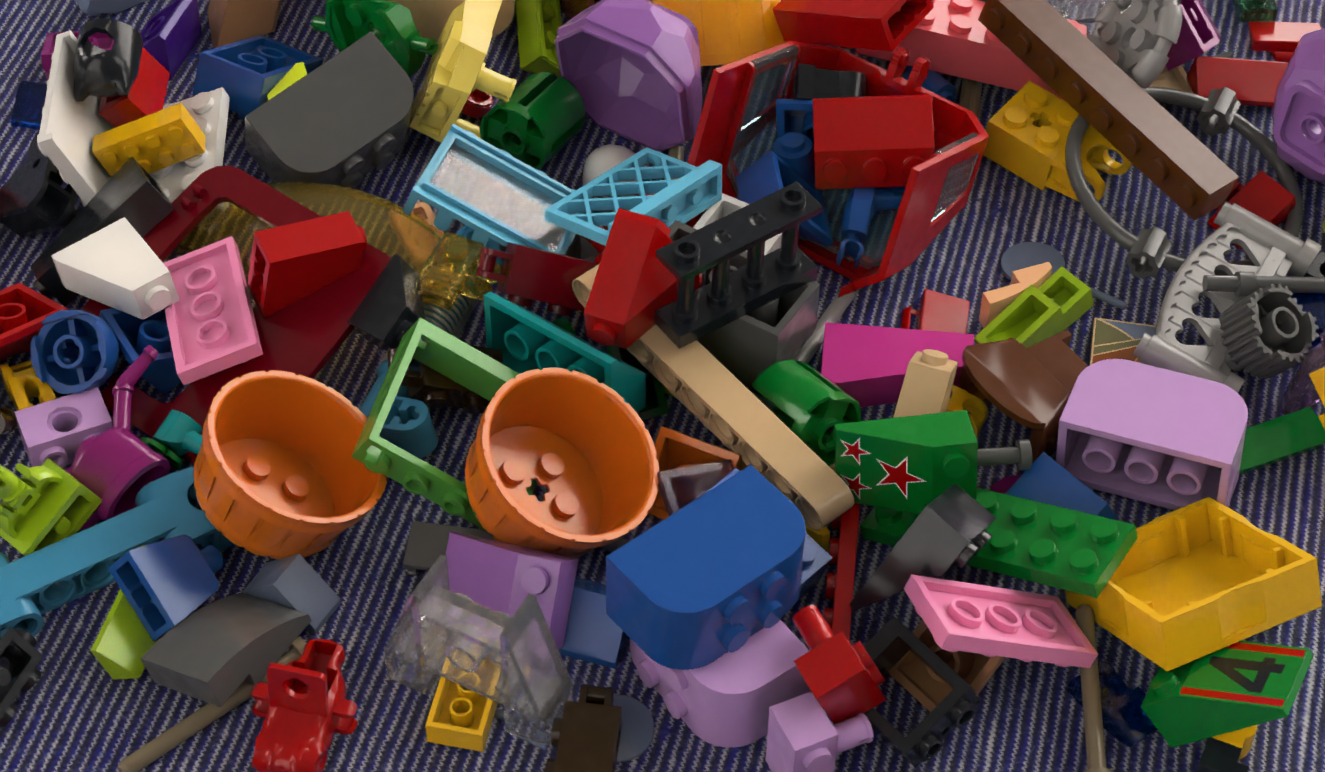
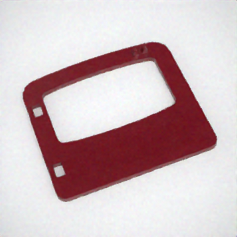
M230 165L216 166L200 174L171 203L174 210L143 237V240L163 262L190 231L218 204L223 202L234 204L273 228L322 216L239 168ZM367 243V249L363 251L360 269L272 315L262 317L257 307L253 313L263 355L192 382L172 402L161 403L133 386L131 426L152 439L173 409L188 415L203 429L207 413L218 391L220 392L221 388L236 377L241 378V375L264 370L265 372L269 370L286 371L314 379L354 330L348 321L391 260V257ZM89 299L82 310L99 317L100 310L111 309L112 307ZM115 373L109 378V385L101 393L107 410L112 414L114 410L112 388L120 377ZM187 451L186 454L180 457L194 466L197 454Z

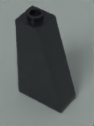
M133 157L123 164L31 265L37 279L33 282V285L45 297L51 300L55 297L65 307L79 295L63 286L51 255L124 217L143 238L174 210L159 183Z

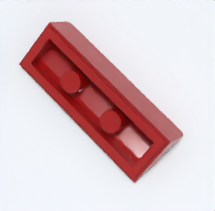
M1197 56L1194 58L1186 77L1192 92L1199 96L1207 98L1212 89L1218 90L1227 87L1236 92V98L1241 105L1272 107L1277 86L1288 63Z

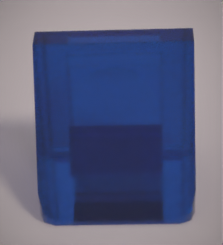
M21 81L17 90L11 126L40 129L47 84Z

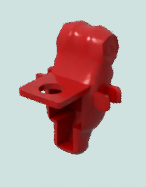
M326 639L309 640L298 660L291 661L287 665L270 663L266 670L267 683H257L252 689L250 695L257 700L252 707V712L256 716L265 718L262 731L255 740V752L252 759V767L258 772H322L327 760V750L332 745L335 732L349 735L355 731L358 721L353 716L356 713L357 705L355 702L345 699L346 685L341 669L345 662L346 653L341 644Z

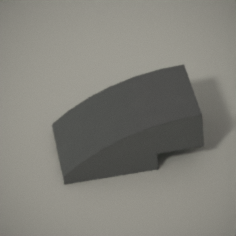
M242 592L214 601L186 617L161 637L141 657V660L154 683L222 707L243 681L252 685L259 683L267 674L266 670L269 664L276 663L291 646V643L296 640L312 620L309 614Z

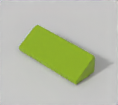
M515 0L520 68L533 73H555L556 76L561 77L555 46V39L558 36L557 30L562 26L560 0Z
M121 589L92 646L91 653L112 679L139 678L145 669L141 657L158 639L152 640Z

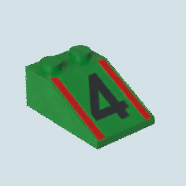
M1239 641L1168 672L1160 667L1156 676L1149 684L1150 688L1141 708L1171 748L1284 718L1289 715L1314 655L1309 648Z

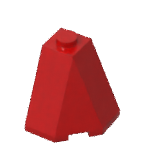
M621 208L618 209L584 310L587 338L593 339L598 344L604 346L614 345L627 349L656 325L654 323L655 310L677 299V278L656 258V250L674 242L668 237L671 229L660 219ZM702 273L695 276L694 291L700 287L703 281Z

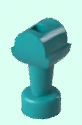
M172 409L152 439L166 445L179 457L186 454L187 451L198 455L202 443V435L200 433L203 429L188 415Z

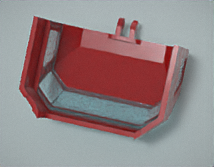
M788 41L713 70L687 163L698 167L710 159L722 164V193L737 199L739 194L736 176L770 150L774 152L773 145L777 140L776 100L792 99L794 72L800 63L815 65V68L864 73L867 75L866 97L932 94L935 153L927 161L911 169L905 191L902 193L903 197L899 209L877 211L873 216L866 241L862 243L864 252L858 267L853 269L855 260L849 255H843L840 265L836 263V256L840 245L845 240L841 236L844 207L853 188L820 189L823 194L834 241L831 245L827 247L802 236L798 238V248L808 258L852 280V282L841 287L838 297H841L860 288L883 281L910 266L959 211L966 207L989 135L973 111L921 87L927 78L931 60L920 55L913 64L908 80L900 77L906 69L910 50L899 46L894 54H892L888 69L885 70L841 48Z

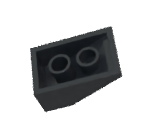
M953 484L923 509L849 605L858 610L903 592L911 574L937 578L945 574L955 564L962 569L973 556L979 554L992 538V535L987 530L996 520V517L958 485Z

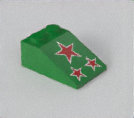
M967 410L834 424L835 473L848 485L855 503L919 515L930 502L953 484L958 485L976 500L978 442Z

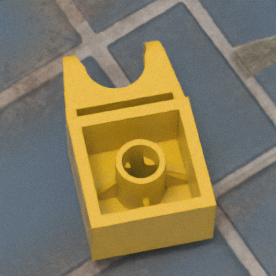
M1029 80L988 120L985 131L989 135V139L983 155L1042 191L1049 187L1079 202L1070 184L1065 163L1067 136L1079 113L1064 100ZM1092 125L1089 126L1082 140L1081 163L1086 181L1093 186L1095 190L1093 194L1100 201L1104 196L1106 185L1097 170L1107 174L1122 175L1132 167L1133 163ZM1108 150L1116 151L1122 157L1123 164L1111 158Z

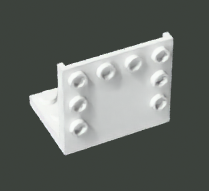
M69 30L56 35L54 52L51 56L50 75L47 80L45 103L42 108L40 131L37 135V144L41 153L45 157H49L57 167L63 181L70 184L76 191L85 207L111 179V176L92 153L93 136L114 127L98 113L101 97L89 95L83 102H79L75 98L73 92V64L78 40ZM223 87L209 92H201L194 97L176 103L163 105V109L182 102L206 136L205 153L150 173L159 183L171 203L204 171L216 166H223L230 97Z

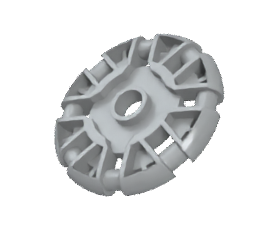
M1108 0L1095 19L1098 24L1093 35L1088 34L1087 38L1141 88H1146L1161 73L1170 59L1167 55L1172 44H1176L1178 41L1183 19V10L1179 6L1181 0Z

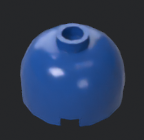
M60 310L47 316L41 323L44 326L40 329L38 336H33L31 342V363L36 376L43 383H48L51 388L56 389L54 390L56 392L73 394L95 387L99 388L114 374L119 360V344L113 329L103 318L84 310Z

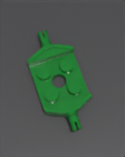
M327 0L326 17L315 15L311 20V26H314L312 29L330 35L331 40L340 52L372 32L398 64L403 67V70L409 77L422 67L426 57L425 53L434 55L438 49L435 39L421 37L419 30H416L410 9L394 2L383 0Z

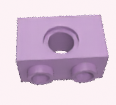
M98 387L14 412L20 436L32 467L41 466L47 458L60 467L73 464L77 448L82 441L113 428L111 417Z

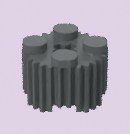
M1270 284L1263 289L1260 288L1230 306L1220 315V329L1224 331L1220 335L1225 339V342L1222 344L1228 348L1225 353V361L1233 371L1240 372L1243 370L1245 374L1250 372L1251 377L1257 376L1258 379L1264 377L1268 379L1297 365L1310 354L1309 349L1313 347L1311 342L1319 337V334L1316 332L1319 327L1314 323L1317 319L1310 312H1303L1302 304H1297L1296 298H1290L1293 293L1289 291L1288 286L1282 287L1281 284Z

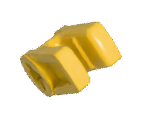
M31 360L9 366L8 363L0 365V373L10 401H13L16 411L34 406L29 402V399L32 397H38L40 404L56 399L50 385L43 383L36 376Z

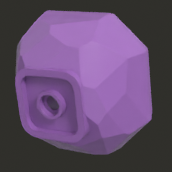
M601 0L577 14L557 30L558 36L555 39L560 75L575 85L584 99L586 114L597 126L658 152L683 144L695 137L702 110L701 58L697 29L687 17L648 0Z
M1325 28L1302 35L1277 86L1271 111L1277 155L1307 178L1325 184Z

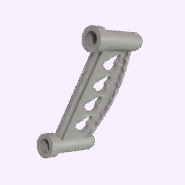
M1225 202L1214 220V223L1219 225L1220 228L1201 242L1180 266L1163 299L1155 334L1152 337L1145 333L1133 355L1140 358L1139 362L1219 382L1238 393L1245 379L1231 372L1230 366L1225 361V353L1228 348L1222 344L1225 342V339L1220 335L1224 331L1220 329L1219 318L1198 317L1193 313L1192 308L1199 305V296H1206L1212 300L1222 314L1230 306L1247 296H1235L1234 292L1204 291L1202 286L1204 275H1215L1214 270H1223L1228 275H1234L1235 272L1239 271L1254 272L1256 276H1286L1289 273L1295 277H1304L1322 245L1310 238L1303 241L1236 203L1231 205ZM1230 244H1238L1244 249L1255 266L1230 264L1224 259L1223 255L1231 252ZM1183 323H1191L1199 331L1208 346L1185 345L1180 343L1175 335L1183 332Z

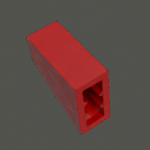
M350 211L254 232L247 287L261 316L272 315L360 269L363 251L367 249L365 231L362 226L356 225Z

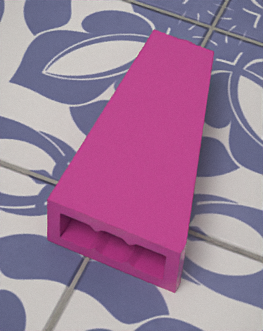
M825 322L821 374L860 403L858 404L859 407L898 402L911 358L917 351L923 353L925 349H933L946 353L949 360L958 362L953 385L960 388L959 380L963 366L962 354L966 346L974 345V334Z

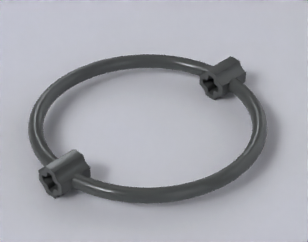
M1142 87L1157 102L1175 104L1199 111L1200 113L1196 120L1201 125L1202 132L1213 137L1216 134H1226L1229 127H1231L1251 142L1270 163L1282 186L1296 197V206L1289 211L1284 230L1298 237L1303 219V201L1295 174L1290 165L1277 155L1274 143L1261 130L1237 113L1241 103L1237 100L1235 91L1227 87L1218 90L1212 89L1208 97L1205 98L1178 89ZM1079 114L1067 136L1065 163L1070 184L1082 207L1108 236L1129 251L1124 262L1129 266L1132 275L1141 279L1156 277L1161 267L1177 272L1186 258L1168 253L1172 243L1167 238V232L1154 226L1150 229L1141 228L1138 236H1135L1119 224L1103 208L1091 191L1081 163L1082 140L1091 124ZM1250 258L1228 262L1230 264L1255 266ZM1214 270L1215 275H1228L1223 270Z

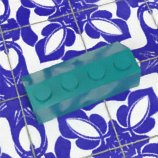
M490 291L484 295L486 347L502 350L503 364L519 374L539 368V370H542V368L552 367L568 369L571 372L572 370L581 372L615 390L636 412L646 407V380L644 372L514 302Z

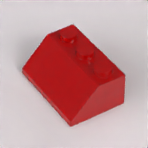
M932 94L812 99L815 189L906 186L911 169L927 161L931 155L935 154Z
M20 282L0 290V361L18 353L31 351L33 336H38L40 329L44 326V324H41L43 320L55 312L69 309Z

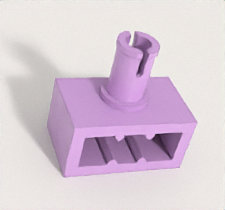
M808 692L769 708L765 760L772 772H834L837 754L861 744L873 742V729L868 718L863 713L832 725L813 693Z

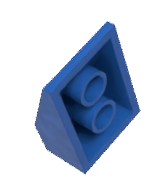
M257 35L200 52L192 95L196 96L201 92H209L223 87L230 97L229 110L238 113V118L245 121L246 115L267 102V94L296 63L304 62L307 74L322 65L323 59L264 35Z

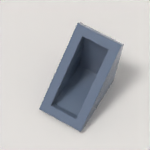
M299 553L280 560L267 562L242 591L243 593L309 614L312 621L304 630L315 635L341 604L339 596Z

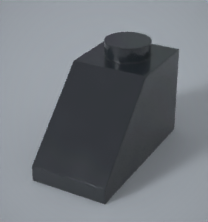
M394 254L348 323L368 342L387 352L398 348L403 335L420 317L425 320L420 276L401 256Z

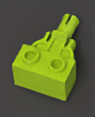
M49 458L41 466L29 468L22 463L17 464L14 468L23 477L17 476L8 468L0 465V499L3 500L0 502V536L24 556L76 534L103 501Z

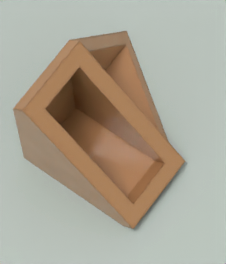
M210 0L207 14L213 48L257 35L275 32L282 0Z

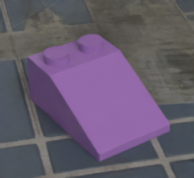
M449 532L435 621L502 644L542 653L563 648L579 558L462 533Z

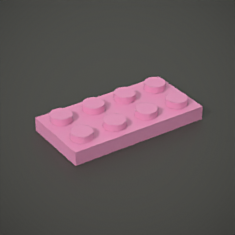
M233 236L163 263L171 273L180 299L164 310L176 372L183 385L206 378L214 373L263 355L239 248Z
M912 574L904 587V591L915 606V611L921 616L932 633L934 641L941 649L946 651H964L979 653L987 657L1001 656L1016 658L1024 662L1038 661L1053 663L1061 667L1075 666L1090 668L1098 656V653L1058 596Z

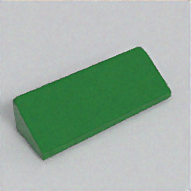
M1310 407L1246 428L1239 476L1324 447L1325 430L1316 413Z

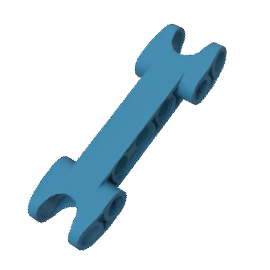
M194 466L168 474L148 483L136 496L135 503L138 507L13 562H10L6 554L0 552V631L9 627L11 629L18 628L27 631L35 637L44 625L42 614L115 582L116 580L108 568L128 551L141 547V545L152 544L184 534L193 539L199 550L211 545L221 552L233 545L234 543L223 536V533L210 523L205 516V511L197 509L200 505L196 497V490L192 488L194 486Z

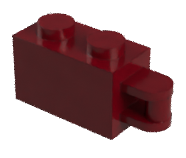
M508 242L506 252L482 247L476 275L499 281L497 290L509 294L507 300L527 307L532 306L533 300L548 303L546 311L570 316L572 309L585 310L574 294L572 281L595 267L596 263ZM497 257L504 258L501 274L493 273Z

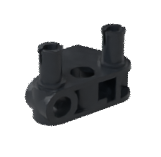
M40 129L31 141L25 163L0 188V223L22 238L59 228L64 230L80 213L75 209L74 204L76 191L70 184L64 189L61 187L64 181L60 176L59 170L49 157H45L38 147L37 135Z

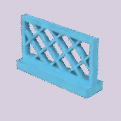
M646 147L544 210L545 221L606 246L615 215L619 208L631 209L629 211L660 219L668 227L675 220L685 224L722 199V164L709 159L696 167ZM647 163L655 165L652 167H642ZM663 178H664V180H658V181H642V180H644V179H663ZM636 180V182H620V183H616V182H618V181ZM656 193V194H654V195H649V196H646V195H645V194ZM639 194V196L617 197V195ZM596 196H610V197H611V198H593V199H590V198L596 197ZM613 210V212L609 213H591V211ZM571 212H585V214H572V215H569V214H567V213H571ZM608 225V230L602 229L598 226Z

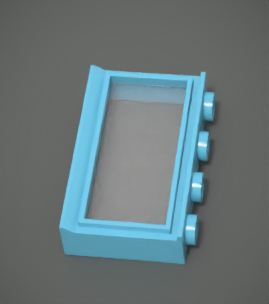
M455 124L451 125L439 148L413 187L402 211L410 216L418 199L439 210L434 220V225L439 230L447 231L454 219L474 229L475 231L469 243L472 248L481 251L482 247L487 245L489 239H492L507 247L508 242L565 255L576 235L574 232L545 221L544 215L546 208L576 191L575 189H570L547 176L541 170L534 169L516 159L510 153L496 148L478 138L474 133L464 130ZM571 212L567 214H585V212Z

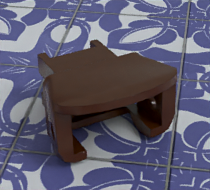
M1067 329L1028 348L1016 339L1009 338L1002 341L968 345L962 354L963 366L959 380L960 388L981 399L987 407L993 404L1002 413L1019 424L1032 428L1029 439L1032 448V463L1043 452L1051 456L1057 451L1059 419L1079 374L1088 367L1069 348L1072 334Z

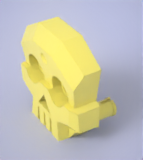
M465 0L452 11L437 40L438 49L431 57L422 88L414 99L412 119L409 127L442 143L452 124L474 133L481 139L480 126L458 117L471 91L474 92L477 89L508 103L517 80L486 68L484 63L502 0Z

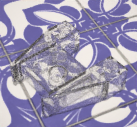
M441 554L411 593L384 649L387 677L425 695L440 676L504 705L505 732L546 750L551 743L554 718H563L565 701H573V683L536 596L529 593L513 617L505 612L486 608L475 603L463 593H453L450 591L447 557Z

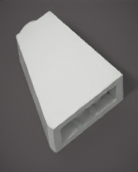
M125 217L51 255L61 282L66 289L142 320L180 300L170 271Z

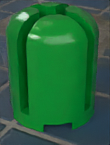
M550 72L531 74L514 89L508 103L501 100L482 117L479 128L480 137L496 148L510 153L516 159L539 170L582 131L585 122L584 115L586 113L584 99L575 85L563 76L557 78L555 73Z
M783 360L774 362L760 372L752 384V387L759 392L752 393L828 466L835 463L834 424L863 421L861 419V409L858 405L860 403L809 364L802 361Z

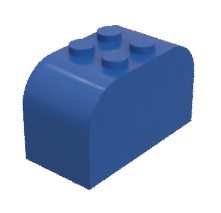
M752 465L746 467L606 556V614L648 657L668 668L678 670L697 669L712 663L728 651H737L746 643L749 637L764 627L771 628L776 625L783 615L794 606L799 597L806 525L802 513L794 503Z

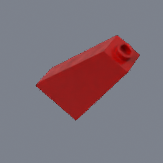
M781 0L772 10L784 41L892 52L934 6L932 0Z

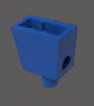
M184 534L134 548L108 569L150 637L155 641L180 623L220 588L219 581L214 573L222 569L223 557L220 551L211 545L199 550L193 539Z

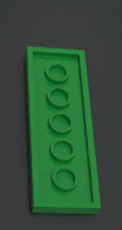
M977 488L976 501L994 515L996 520L987 530L992 535V538L979 554L973 556L966 565L1098 598L1138 536L1135 524ZM875 506L860 525L863 539L895 546L919 515Z

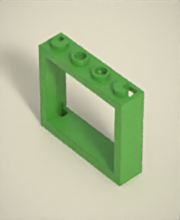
M420 317L403 335L351 457L363 463L370 471L384 474L400 483L410 493L422 495L440 505L445 512L460 516L478 526L479 529L485 530L478 521L476 512H473L465 483L383 439L379 435L412 358L491 401L492 397H494L495 393L504 383L511 378L515 379V376L519 375V373ZM531 480L532 486L526 489L528 495L533 494L537 483L536 480Z

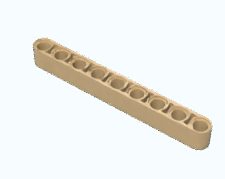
M599 264L572 281L574 294L584 308L586 307ZM654 325L627 348L730 451L741 454L742 462L747 467L752 465L794 503L802 513L805 524L811 529L821 530L853 507L854 497L844 480L697 340L679 349L657 325Z

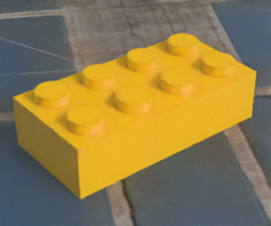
M181 102L93 136L92 153L111 178L131 157L150 174L205 153L206 136Z
M455 632L425 724L427 742L484 752L510 665L511 645L502 644L485 637Z

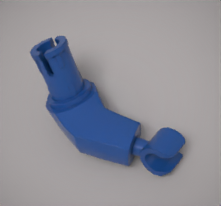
M906 186L853 188L851 190L843 212L841 236L845 240L842 241L836 256V263L838 265L841 264L843 255H849L855 260L853 269L858 267L864 252L862 243L866 241L871 219L877 211L899 209L903 197L902 193H904Z

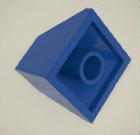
M770 150L736 176L739 192L737 199L748 204L797 181L823 206L822 213L800 223L799 236L827 247L834 242L822 191L815 189V185L797 172L775 152Z

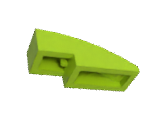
M1061 266L1039 288L1031 284L974 337V341L977 344L1014 338L1026 348L1064 331L1094 306L1091 288Z

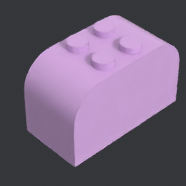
M1126 359L1098 361L1086 367L1079 374L1059 419L1056 462L1088 488L1160 507L1177 510L1207 497H1211L1228 507L1239 478L1248 409L1243 398L1235 390L1219 382Z
M781 620L773 627H764L749 637L746 643L737 651H728L712 663L690 670L672 669L656 663L630 639L631 658L642 682L647 687H654L664 698V703L674 718H681L699 738L716 746L728 748L741 747L759 740L768 733L769 708L771 706L810 692V688L794 663V660L809 652V650Z

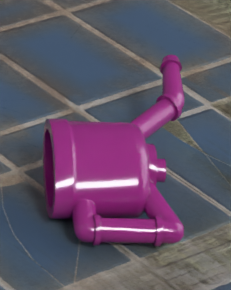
M151 345L143 349L144 352L121 374L112 388V394L114 395L113 428L82 441L77 448L72 466L65 469V471L103 500L77 533L94 526L100 519L106 521L138 507L135 503L138 492L148 483L169 474V461L161 454L152 450L130 431L131 398L134 394L133 386L159 354Z

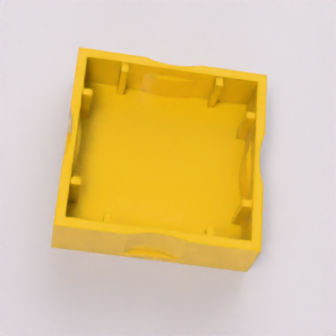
M1211 497L1159 516L1149 523L1136 528L1137 540L1098 598L1065 590L1066 600L1069 605L1075 609L1081 604L1090 605L1094 611V622L1167 672L1322 607L1316 557L1277 535L1257 528L1246 517Z

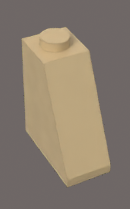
M925 349L923 353L917 351L909 361L893 418L947 412L958 362L949 360L946 353L938 350Z

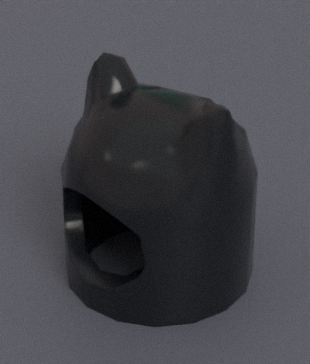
M111 19L91 20L80 27L73 64V92L77 101L83 102L89 95L114 98L119 95L126 96L130 92L131 87L137 80L143 46V38L135 28L121 21ZM95 33L107 34L114 41L111 50H104L88 41L89 36Z

